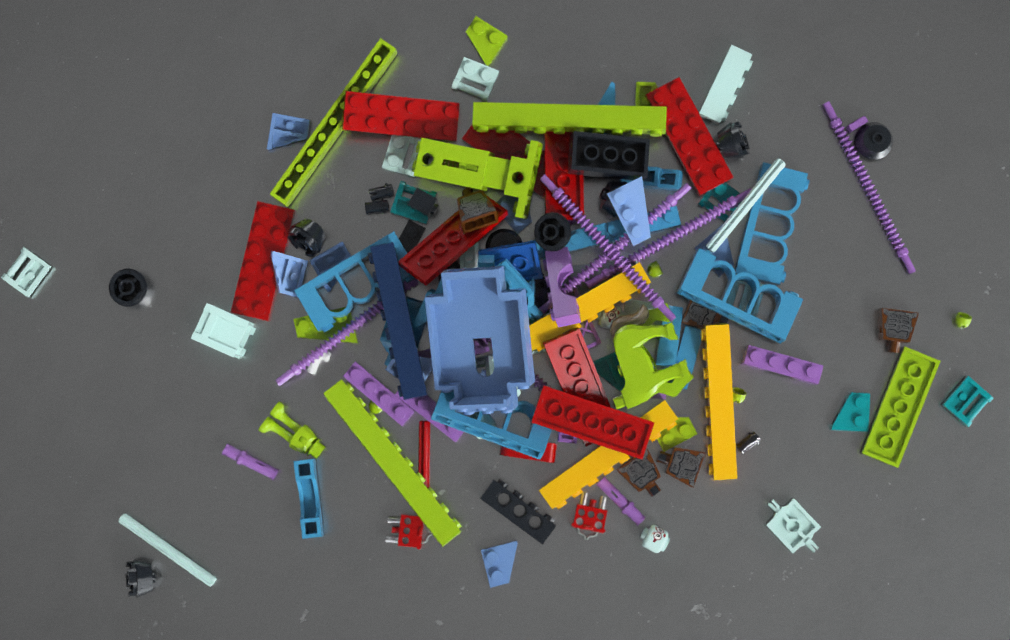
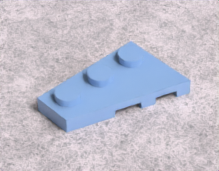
M642 176L607 193L632 245L635 246L651 238Z

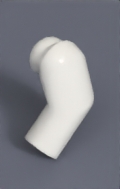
M324 352L323 357L319 356V360L315 359L314 363L311 362L307 372L316 374L322 360L328 362L331 358V353Z

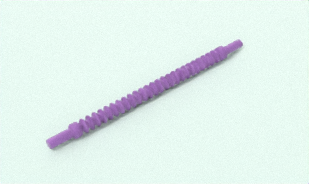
M830 101L824 103L823 107L831 120L830 125L832 128H835L834 133L838 134L836 137L840 138L839 142H842L843 145L841 147L845 148L844 152L848 153L846 156L850 157L849 162L852 161L853 164L851 166L855 167L854 171H857L858 174L856 176L860 177L859 181H862L861 186L865 187L866 195L870 196L869 201L871 200V205L875 206L874 210H877L876 215H879V220H882L881 225L885 226L883 229L887 230V235H890L888 239H891V244L895 245L893 249L897 250L896 254L898 258L901 257L908 273L915 272L916 270L908 256L909 251L907 247L903 246L905 243L901 242L902 238L898 237L899 233H896L897 228L893 227L895 224L891 223L892 218L889 219L888 216L890 214H887V209L883 207L885 204H882V199L878 198L880 194H876L877 189L873 188L875 185L871 184L872 179L869 180L868 177L870 175L866 174L867 170H864L865 165H862V160H859L860 155H856L857 150H854L855 146L851 145L852 141H849L850 136L846 135L847 131H844L845 126L841 125L843 123L841 118L837 117Z
M546 174L542 176L540 180L553 193L552 197L555 200L558 199V203H562L563 208H567L566 212L569 211V215H573V219L578 220L577 224L580 223L581 228L584 227V231L589 232L588 236H592V240L595 239V243L600 244L599 248H603V252H607V256H611V260L615 261L614 264H618L619 269L622 268V273L625 272V276H629V280L634 281L633 285H637V289L640 288L641 293H645L644 297H648V301H652V306L655 309L658 308L672 322L676 316L663 303V298L661 296L658 297V293H654L653 288H649L650 284L647 285L646 280L643 281V277L638 276L639 272H635V268H631V264H627V260H623L624 256H620V252L615 251L616 247L612 248V243L609 244V240L604 239L605 235L602 236L601 231L598 232V228L593 227L594 223H590V219H586V215H582L583 212L578 211L579 207H575V203H571V199H567L568 195H564V191L558 188Z
M688 183L684 184L673 195L669 194L665 198L666 201H662L661 205L658 204V208H653V212L649 211V224L653 225V221H657V217H662V213L666 214V210H670V206L674 207L677 201L692 189ZM626 233L623 234L624 237H619V241L615 240L614 245L612 244V248L616 247V252L620 249L623 250V246H628V242L631 243ZM602 251L603 254L598 255V259L594 258V262H590V266L586 265L585 270L581 269L582 272L577 273V277L573 276V280H569L568 284L565 283V287H561V291L566 295L569 292L573 293L572 290L577 289V285L581 286V282H585L586 278L589 279L590 274L594 275V271H598V267L602 268L603 263L607 264L606 261H610L611 256H607V252ZM548 300L539 309L545 314L553 307V304H550Z
M749 188L735 197L727 198V201H723V204L719 203L718 207L713 206V210L705 211L704 215L699 214V218L694 217L695 220L691 219L690 223L685 222V226L680 225V228L677 227L676 231L671 230V234L666 233V236H661L662 239L657 238V242L652 241L651 245L647 244L648 247L643 246L642 250L638 249L637 253L629 254L628 258L624 257V260H627V264L635 265L636 261L644 260L645 256L650 257V253L654 254L655 250L658 252L659 248L664 249V245L669 246V242L673 243V240L678 241V237L683 238V234L688 235L687 232L692 233V229L697 230V226L702 227V224L705 225L706 221L711 222V218L716 219V216H721L720 213L725 214V210L730 211V208L734 209L752 189ZM618 264L610 265L609 269L601 270L600 274L586 281L585 284L589 289L603 280L611 279L612 275L616 276L617 272L621 273L622 268L619 269Z
M416 278L409 283L403 282L405 294L407 290L411 291V287L415 288L419 284ZM377 300V304H372V308L368 307V311L364 310V314H359V318L355 317V321L351 320V324L347 323L346 327H342L341 331L337 330V334L333 333L332 338L328 337V341L324 340V344L320 343V347H315V351L311 350V354L307 353V356L302 357L301 361L298 360L297 364L293 363L288 371L275 380L276 383L281 386L294 375H299L302 369L305 370L306 366H310L311 362L314 363L315 359L319 360V356L323 357L324 352L328 353V349L332 350V346L336 347V343H341V339L345 340V336L349 337V334L354 333L355 329L359 330V326L363 327V323L367 324L368 319L372 320V316L376 317V313L380 314V310L384 309L383 303Z

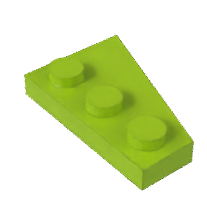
M342 307V308H338V309H333V310H330V311H332V312H341V311H343L346 307ZM350 312L342 318H334L336 321L333 323L334 327L326 332H323V330L319 332L309 315L295 318L293 320L297 338L329 340L328 337L332 338L333 333H338L337 330L341 331L342 327L345 328L347 323L351 324L350 321L353 320L352 313ZM354 330V333H350L349 337L345 336V340H340L341 342L358 343L356 331Z

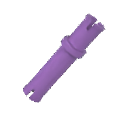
M228 443L222 452V455L237 461L236 464H243L271 480L275 479L279 469L248 455L247 451H241Z
M605 476L596 484L622 510L621 512L626 514L637 526L646 518L634 506V503L630 502ZM611 491H613L617 495V498L611 493Z

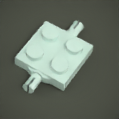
M794 498L783 507H780L774 499L771 500L768 505L775 514L766 526L791 553H794L804 545L813 553L818 550L819 547L811 539L821 526Z

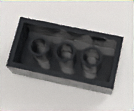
M573 131L569 140L567 174L635 180L642 176L644 181L648 177L650 139Z

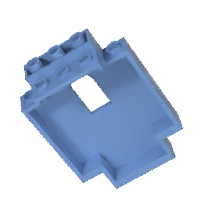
M504 266L446 269L441 272L443 293L429 294L425 297L435 390H442V393L454 391L455 397L449 402L450 410L456 409V412H463V415H471L481 411L482 414H491L494 411L511 413L518 406L517 388L528 389L535 382L526 288L506 289ZM491 338L494 371L489 376H483L477 371L473 339Z

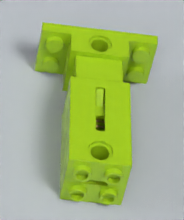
M421 138V142L418 141L416 146L418 157L417 161L414 160L412 172H414L416 177L487 191L488 188L502 190L504 195L519 198L518 201H515L513 212L516 213L515 217L528 219L543 144L539 141L531 140L525 150L527 159L512 156L511 160L494 157L495 154L489 151ZM432 156L433 161L429 164L428 159ZM522 173L523 180L518 183L517 176Z

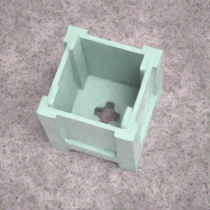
M206 303L191 339L239 359L240 356L244 357L247 350L244 349L249 335H254L256 328H254V323Z

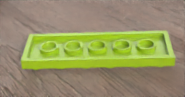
M903 347L862 449V454L893 467H899L941 362L940 360L908 347Z

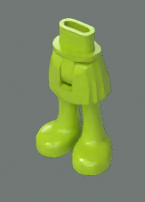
M279 401L270 412V415L287 425L295 434L281 427L269 416L258 430L261 433L275 432L290 443L289 447L293 450L307 454V456L312 455L317 459L325 449V446L319 442L320 439L316 437L307 425L301 426L285 413L284 404Z

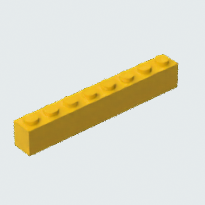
M640 262L631 267L635 268V272H639L638 276H642V280H646L647 285L651 283ZM625 272L618 274L576 298L579 305L581 323L585 320L588 323L598 318L597 313L603 310L605 313L615 308L614 304L621 301V303L628 301L632 298L630 294L636 291L640 294L641 289H637V285H633L634 281H630V277H626ZM551 314L529 325L532 351L535 349L538 352L544 349L543 342L555 338L569 329L581 328V324L558 328L556 321H552Z
M703 324L704 329H701V341H704L705 348H702V360L706 361V368H703V379L707 380V387H704V398H708V406H705V417L709 418V425H706V436L710 437V444H707V455L711 456V463L708 464V474L712 475L714 480L737 479L729 324Z
M665 400L640 417L655 422L649 438L652 442L662 436L660 432L665 428L669 431L677 425L675 421L678 420V417ZM600 446L539 491L552 509L555 507L560 509L567 504V498L570 496L573 498L577 497L583 492L581 488L586 485L591 487L599 481L597 479L598 476L602 473L606 476L614 470L613 466L616 463L623 464L630 457L627 454Z

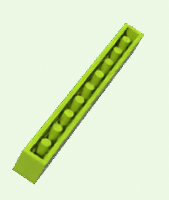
M382 38L379 39L270 193L273 198L287 208L290 206L343 131L345 91L370 93L398 54L395 47Z
M473 102L472 125L474 130L483 133L488 132V130H496L498 133H506L507 130L515 131L516 133L534 131L537 134H545L546 131H552L554 134L578 131L597 134L611 133L616 136H621L623 133H631L632 136L650 134L653 137H660L662 134H666L667 107Z
M341 379L323 393L324 397L435 539L444 547L461 533L459 528L462 526L455 517L453 519L447 514L449 510L443 502L441 504L438 503L435 499L437 494L431 487L427 489L424 485L425 479L419 472L415 473L411 467L414 465L408 457H402L399 453L402 450L396 442L391 443L387 438L390 436L384 427L380 428L376 424L378 419L375 415L365 410L366 404L360 396L358 398L352 393L354 389L348 381L344 383Z

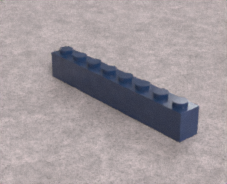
M391 242L370 247L371 253H368L370 264H374L375 267L372 275L374 283L379 285V290L376 291L379 302L383 303L384 308L380 310L381 316L388 326L385 329L387 340H391L392 347L389 348L391 359L395 358L396 363L393 371L395 378H399L400 385L397 386L399 397H403L406 401L428 396L395 245Z

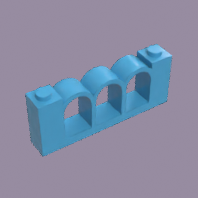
M765 162L761 164L757 182L772 164ZM784 167L769 185V187L785 190L793 196L794 205L791 210L785 211L761 205L763 194L750 208L734 268L736 275L747 272L754 275L759 282L779 286L781 282L784 283L786 277L785 266L780 265L788 255V248L784 240L793 233L794 220L791 214L801 204L800 194L808 189L810 181L807 179L808 173ZM759 211L782 217L788 225L786 234L780 237L754 231ZM752 237L776 243L781 250L780 259L777 262H767L748 257Z
M394 231L294 290L319 332L322 330L326 332L333 328V323L336 322L334 318L347 316L353 308V302L366 304L374 298L376 288L379 289V285L374 283V279L363 261L369 258L368 253H371L370 247L393 242L398 261L407 254ZM360 264L371 283L370 293L362 299L353 297L340 277L341 274ZM400 267L403 282L409 283L415 279ZM337 278L348 298V304L341 312L330 311L317 290Z
M699 248L692 258L677 294L780 344L784 342L803 299L793 291H785L783 293L775 285L766 284L760 287V283L754 275L747 272L736 275L731 264L722 260L715 261L716 256L712 255L711 251ZM712 269L722 270L727 276V286L721 299L701 291ZM736 281H744L751 287L752 294L745 311L726 303ZM764 292L772 295L776 302V307L769 323L750 314L759 294Z
M441 390L431 420L533 458L541 459L552 429L531 422L527 438L506 431L511 415L514 413H524L531 421L536 408L533 404L527 401H518V406L513 412L506 413L503 426L500 429L481 422L482 411L478 412L476 419L455 412V409L450 410L449 402L455 397L454 391L442 393Z

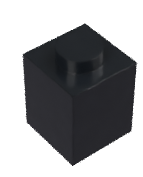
M419 188L415 190L408 203V207L428 218L431 214L434 215L439 205L437 204V198Z

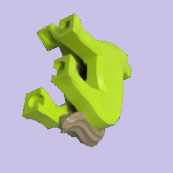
M642 305L636 313L619 316L611 324L610 331L614 338V348L620 364L617 368L620 376L625 378V387L621 391L622 395L613 398L616 409L625 406L627 409H630L648 401L657 393L676 397L685 385L694 378V375L691 374L687 367L686 359L657 370L653 357L643 345L655 337L679 340L675 333L673 322L664 325H652L657 320L670 322L658 308L648 310L646 306Z

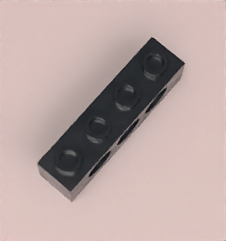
M501 479L498 481L493 480L480 499L543 545L556 527V524L553 523L555 519L547 513L543 516L538 512L539 507L532 502L529 504L522 500L524 496L517 491L513 493L507 489L509 485ZM505 493L509 496L507 504H501L498 501L500 494ZM522 505L525 508L524 514L516 515L514 507ZM533 516L540 518L541 522L537 527H532L529 524V520Z

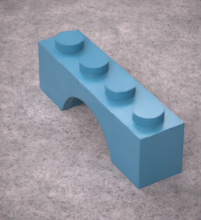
M316 460L294 461L295 479L300 498L302 539L322 537L324 530Z

